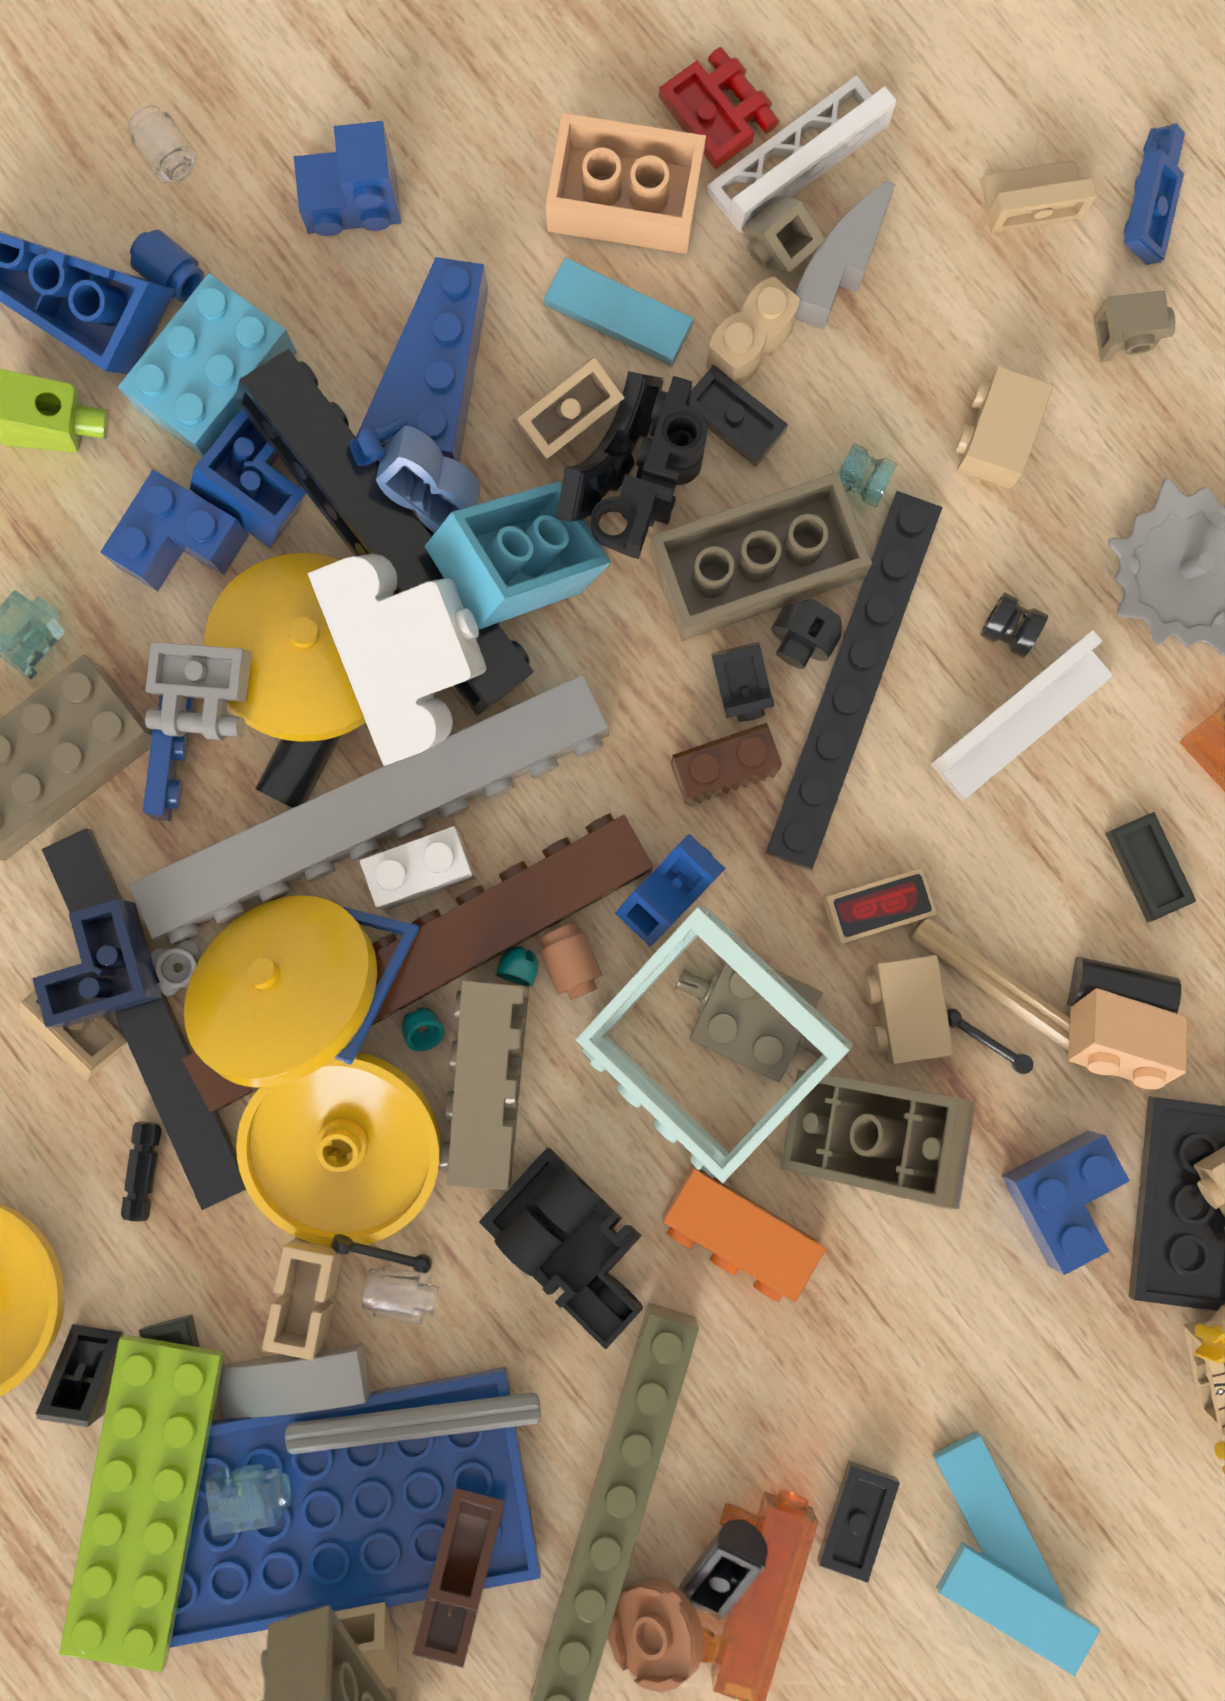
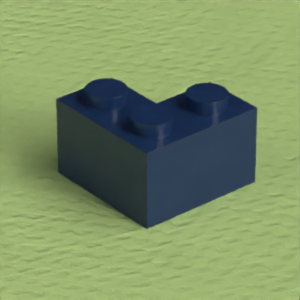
M115 899L69 913L82 963L32 978L46 1028L68 1027L162 998L135 902Z

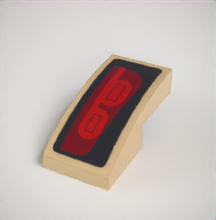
M923 867L822 898L836 945L938 915Z

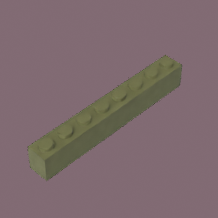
M648 1302L529 1701L589 1700L699 1331L697 1319L694 1316Z

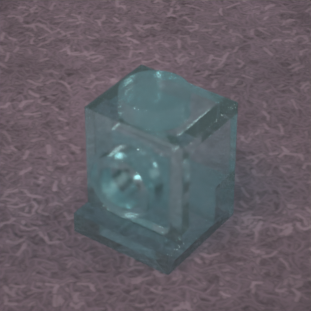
M14 590L0 605V659L32 680L38 673L34 669L36 664L66 632L57 623L58 618L61 616L60 613L41 597L37 596L31 601Z
M261 1464L248 1465L232 1471V1476L229 1477L228 1466L220 1467L205 1482L212 1536L275 1526L285 1512V1507L290 1505L291 1491L289 1478L286 1473L280 1474V1468L264 1471Z

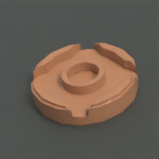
M648 1578L635 1582L620 1593L608 1633V1640L616 1662L623 1671L628 1669L637 1678L634 1682L643 1689L662 1693L678 1688L698 1670L704 1653V1631L695 1607L684 1592L668 1581Z

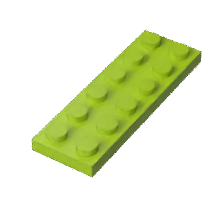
M124 1335L119 1338L59 1655L160 1673L167 1665L225 1352L131 1335Z

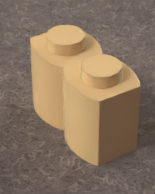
M775 276L759 283L747 296L742 311L726 318L714 331L709 343L706 369L709 370L714 365L739 386L746 383L757 371L762 356L778 349L789 337L796 318L800 298Z

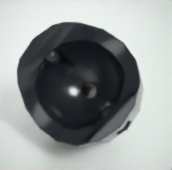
M813 599L803 600L783 607L771 627L773 634L782 641L776 651V655L784 662L799 669H804L810 658L828 661L841 638V617Z

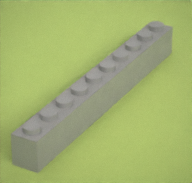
M581 675L459 731L426 751L381 767L128 884L152 939L164 941L169 939L172 945L178 944L198 935L200 932L197 926L215 918L217 924L238 917L245 912L242 905L260 897L262 903L285 895L290 891L287 884L304 876L308 882L332 873L335 870L332 863L351 856L352 860L356 861L380 850L378 842L396 835L398 840H402L425 829L423 821L438 814H441L442 819L456 816L470 808L467 801L485 793L488 799L499 796L514 787L512 780L530 772L532 778H536L549 773L559 766L557 759L572 752H575L577 757H582L598 750L604 745L601 739L608 736V726L584 675Z

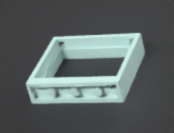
M706 906L697 907L576 1039L584 1048L582 1052L591 1060L589 1064L599 1072L607 1070L620 1083L617 1089L630 1104L637 1108L643 1105L656 1118L653 1124L667 1140L672 1143L680 1141L693 1154L690 1157L693 1165L698 1170L702 1168L711 1178L715 1176L722 1183L726 1181L853 1046L843 1034ZM697 936L710 946L823 1053L730 1152L713 1138L607 1035Z

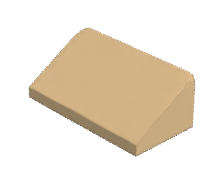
M36 991L32 992L20 1003V1017L86 1082L91 1080L127 1044L124 1034L105 1015L68 1027L46 1028Z

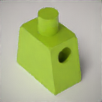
M0 369L1 445L75 453L79 450L81 435L106 439L109 428V410L84 406L76 386L70 383Z

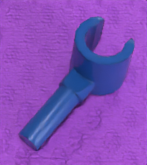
M399 417L377 429H374L372 426L363 428L358 434V438L352 439L349 443L357 465L365 466L381 459L385 455L381 443L397 434L405 425L408 426L406 419Z

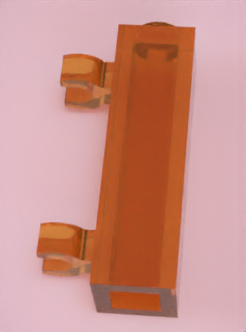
M780 1490L777 1496L764 1491L757 1515L733 1504L725 1503L719 1524L723 1526L726 1522L734 1519L751 1523L764 1536L768 1555L765 1568L727 1614L722 1634H715L703 1627L704 1653L701 1662L713 1663L711 1668L713 1692L740 1701H766L818 1526V1520L813 1507L808 1506L809 1501L801 1495Z

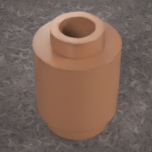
M576 923L568 924L539 937L543 947L539 953L557 995L567 992L570 1000H573L598 989L594 980L602 977L603 974L585 932L579 933Z

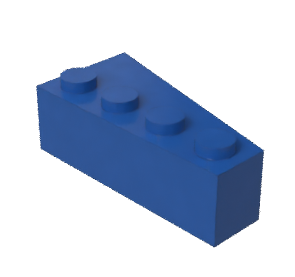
M0 231V302L104 371L128 374L143 356L176 289Z
M435 257L356 438H358V434L365 427L381 428L397 418L403 417L406 419L408 426L428 435L438 445L444 457L460 462L488 294L484 264ZM395 435L382 442V447H384Z

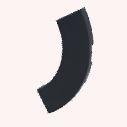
M628 371L622 394L624 399L619 403L616 414L604 438L584 461L572 467H565L556 518L570 522L591 516L593 508L604 498L609 490H619L625 474L629 475L635 465V460L631 454L639 437H647L653 422L651 420L657 394L659 390H662L664 382L662 377Z

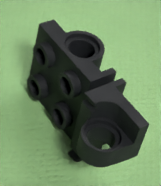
M673 376L668 392L659 390L651 415L653 424L650 436L653 439L646 436L643 438L636 461V466H639L636 477L625 474L620 495L618 497L605 498L593 508L591 513V531L594 538L601 545L626 556L639 559L649 526L653 527L654 521L669 524L671 512L676 501V497L673 496L676 485L690 483L700 473L707 437V423L698 410L689 406L692 381ZM608 512H618L622 514V517L627 520L628 524L622 533L609 535L599 527L601 517Z
M547 1147L485 1214L479 1223L495 1238L494 1242L500 1251L521 1271L532 1276L543 1287L542 1290L547 1295L553 1294L559 1287L564 1291L555 1303L560 1308L563 1307L604 1349H607L642 1311L643 1305L632 1292L608 1273L642 1235L632 1225H624L617 1233L613 1228L622 1217L551 1148Z

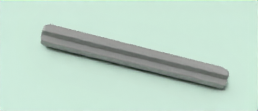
M527 1393L294 1422L286 1428V1448L290 1454H299L532 1425L540 1422V1400L536 1393Z

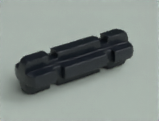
M140 1121L135 1122L133 1125L131 1142L134 1144V1149L129 1151L124 1187L128 1194L127 1197H123L121 1208L122 1218L127 1221H147L150 1215L151 1199L148 1198V1194L153 1193L158 1158L155 1146H159L161 1127L154 1122Z

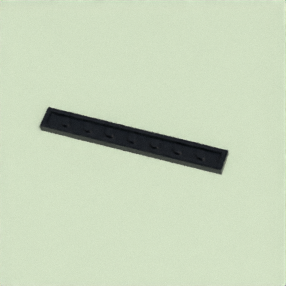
M86 828L41 849L69 913L115 899H122L92 830ZM161 993L162 998L114 1012L200 1208L204 1210L246 1190V1187L239 1172L237 1154L218 1111L210 1112L182 1060V1058L192 1053L166 995Z

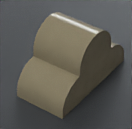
M797 1070L796 1082L806 1072L805 1070ZM827 1074L790 1112L781 1169L933 1206L959 1209L976 1101Z

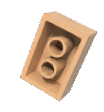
M562 112L545 203L547 232L688 254L703 168L706 136Z

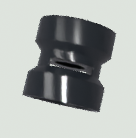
M1004 592L988 616L980 635L992 642L1003 641L1009 645L1011 652L1024 658L1040 636L1047 622L1048 615L1036 608L1030 610L1023 608L1019 605L1017 598Z

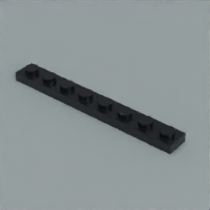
M897 491L894 495L871 558L872 565L863 580L765 854L808 870L813 869L943 507Z

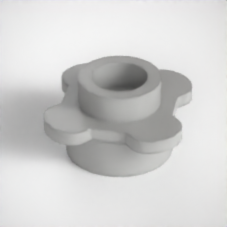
M184 940L180 942L178 947L170 950L158 948L150 955L153 967L156 968V974L160 980L158 985L162 994L172 996L177 993L178 989L189 985L190 978L198 963L196 955L199 948L193 941ZM176 963H180L183 966V970L180 973L175 972L173 969Z

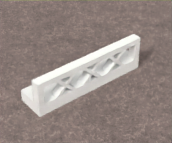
M856 75L709 183L706 192L740 235H742L744 232L741 228L776 196L792 198L888 127L897 100L885 86L872 95ZM851 96H854L860 105L841 119H837L838 106ZM831 112V118L824 117ZM809 127L826 129L806 145L799 146L801 133ZM794 139V145H788ZM771 155L788 157L768 173L762 174L763 162ZM757 166V173L750 172ZM735 182L751 184L736 195L732 201L724 192L726 188Z
M1093 630L930 764L961 801L969 797L1114 676L1092 651L1103 642Z

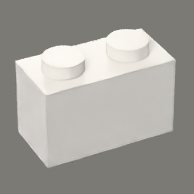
M455 826L359 860L376 908L383 911L476 878L462 836Z

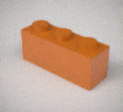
M693 1164L662 1214L663 1222L670 1226L666 1232L668 1236L690 1249L697 1242L713 1252L709 1259L711 1262L734 1276L741 1269L756 1278L753 1287L776 1302H779L782 1296H785L796 1303L826 1251V1248L817 1239L718 1179L711 1178L705 1171L698 1170Z

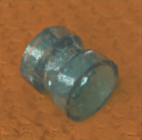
M854 442L839 471V475L846 493L854 491L861 495L863 502L876 508L898 463L886 457L881 459L874 458L869 455L867 448ZM869 467H873L874 469L866 485L862 486L861 483Z

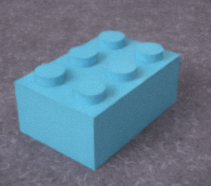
M208 273L118 387L136 409L192 451L203 457L242 409L235 400L240 378L287 349L293 355L297 351L286 329Z
M561 481L451 512L425 545L444 579L450 578L454 581L464 609L467 608L471 611L476 620L478 630L581 594L610 565L609 557L600 543L594 538L585 519L570 522L556 518L562 487Z

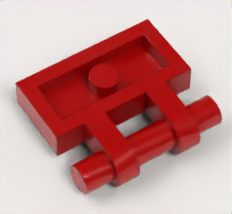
M718 47L708 57V62L715 69L710 74L696 60L659 87L660 100L686 133L706 136L704 156L715 169L753 143L754 131L748 125L749 122H756L763 132L767 134L774 130L780 121L771 110L772 101L764 91H756L745 77V67L738 58L731 59L723 47ZM731 90L741 103L734 107L722 91Z

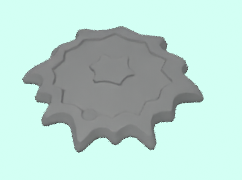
M1165 478L1154 508L1149 512L1138 514L1134 517L1131 535L1126 538L1112 537L1108 540L1109 547L1119 558L1120 564L1115 574V580L1122 586L1124 592L1117 613L1120 617L1145 620L1150 627L1153 641L1157 645L1162 644L1170 636H1176L1185 647H1191L1197 642H1205L1220 655L1225 656V506L1218 502L1215 495L1207 487H1202L1194 494L1187 496L1178 489L1171 479Z

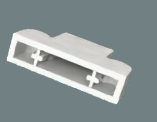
M377 554L344 558L308 573L383 766L419 754L446 740L452 730V715L445 703L433 697L434 692L479 676L486 671V664L476 640L479 635L476 620L469 609H464L454 581L450 578L430 581L394 595L398 581L396 570L389 560Z

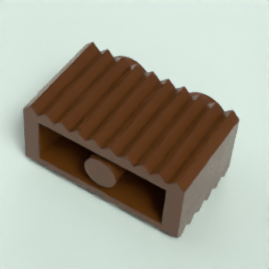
M767 723L673 754L671 759V765L683 800L689 806H692L694 801L701 803L703 797L710 800L712 794L719 797L721 791L728 794L731 788L737 791L740 785L747 787L749 782L756 784L758 779L765 781L768 776L774 778L782 765Z

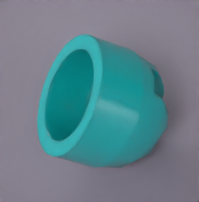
M521 946L513 947L503 954L496 975L506 981L532 987L538 973L539 963L536 955L530 950L525 951Z
M419 1007L416 1008L417 1011L410 1014L407 1013L401 1023L402 1034L410 1049L414 1051H427L441 1042L444 1037V1028L435 1012L429 1008ZM426 1025L428 1029L420 1033L418 1028Z

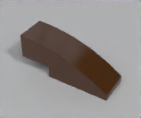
M457 1488L454 1489L412 1655L464 1668L505 1503L504 1500Z

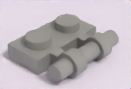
M151 642L145 692L163 695L162 710L149 709L145 715L146 727L148 729L162 730L167 736L181 737L186 732L201 733L206 739L224 740L227 736L242 737L246 729L245 719L239 716H229L227 713L228 701L246 702L252 652L238 648ZM187 697L204 699L203 713L188 712L186 709Z

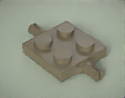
M725 962L721 972L711 982L685 969L683 970L680 978L697 987L678 980L675 988L702 1000L700 1016L690 1035V1040L779 1083L791 1058L801 1048L819 1057L823 1054L728 963ZM773 969L807 1002L816 1008L823 994L821 991Z

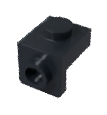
M759 642L711 653L726 718L736 716L738 722L751 721L765 716V709L775 706Z

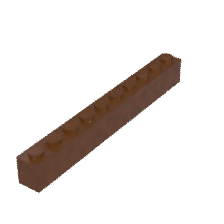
M611 813L598 818L585 827L588 835L572 844L568 837L551 844L542 850L545 859L530 867L527 866L525 861L511 866L499 874L502 882L487 891H484L482 885H478L455 898L459 906L441 915L439 910L435 909L414 920L412 924L418 925L420 929L371 1026L653 871L654 866L625 814L615 820ZM395 933L372 943L377 961L376 985L379 984L401 938L397 939ZM196 1052L182 1058L210 1112L221 1110L259 1088L243 1086L223 1078L205 1064Z

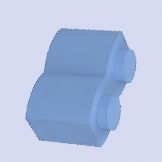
M405 425L383 447L385 455L380 459L376 476L379 487L395 503L415 510L421 522L432 532L435 533L451 512L478 505L480 484L475 475L460 462L444 457L438 445L422 431Z

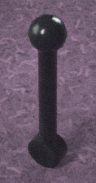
M947 1009L950 1028L958 1027L1010 1061L1012 1068L1020 1074H1027L1033 1069L1034 1064L1030 1056L1014 1053L963 1020L961 1013L957 1009Z
M336 1234L331 1243V1248L337 1253L348 1254L349 1252H354L410 1266L418 1274L428 1273L432 1266L431 1259L425 1254L413 1257L353 1242L351 1238L343 1234Z

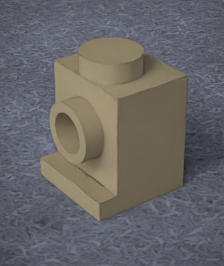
M1165 290L1107 297L1093 316L1100 362L1110 361L1115 353L1121 350H1125L1128 355H1138L1151 351L1162 338L1172 337L1175 331V314L1171 307H1167Z

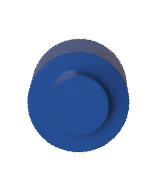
M161 230L141 233L131 245V268L146 280L176 289L171 299L176 298L180 302L187 301L204 279V272L198 267L197 259Z

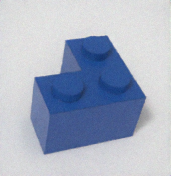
M383 121L334 126L336 152L294 156L299 213L308 234L316 233L321 236H333L347 229L364 228L370 231H379L388 228L392 224H401L396 168Z
M243 409L238 412L194 467L189 488L202 499L236 518L247 532L269 548L273 546L296 516L306 494L304 490L271 467L278 458V455Z
M152 470L100 553L117 568L158 592L183 551L225 575L249 537V534L233 516L157 471Z
M1088 1130L1001 1176L1048 1266L1066 1275L1109 1252L1085 1205L1130 1182L1106 1135Z

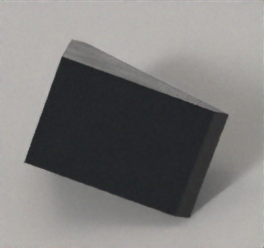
M72 1324L35 1413L38 1420L89 1427L105 1414L119 1338L122 1337V1332Z

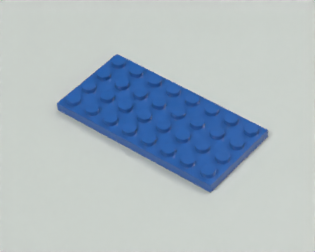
M506 1367L373 1391L366 1403L298 1414L212 1421L170 1648L268 1630V1624L330 1605L333 1611H340L385 1602L387 1607L426 1600L455 1488L505 1501L483 1589L540 1579L541 1567L517 1427L299 1454H290L286 1448V1428L294 1422L511 1396Z

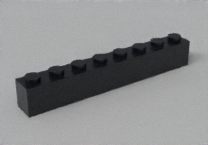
M287 349L240 378L235 396L236 402L354 556L377 554L389 560L396 570L398 579L394 595L430 581L444 579L425 548V545L435 533L420 522L411 509L395 503L381 490L376 481L379 461L365 466L357 465L349 447L350 441L356 437L349 429L345 413L338 404L333 401L329 402L318 388V381L314 372L305 362H298L292 352ZM500 622L478 630L479 635L476 640L486 664V671L479 676L454 685L477 716L522 684L534 673L533 669L529 666L530 659L528 654L518 642L510 641L499 626Z

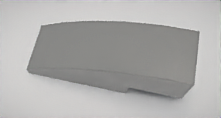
M885 181L861 199L841 218L825 238L826 241L819 246L807 266L795 293L800 298L796 320L825 329L839 286L858 292L895 187L894 183Z
M363 1343L322 1350L313 1360L279 1354L222 1365L219 1391L224 1419L298 1414L366 1403L371 1395V1388Z

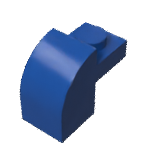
M688 834L659 867L633 891L615 914L651 947L726 868L713 857L708 849Z

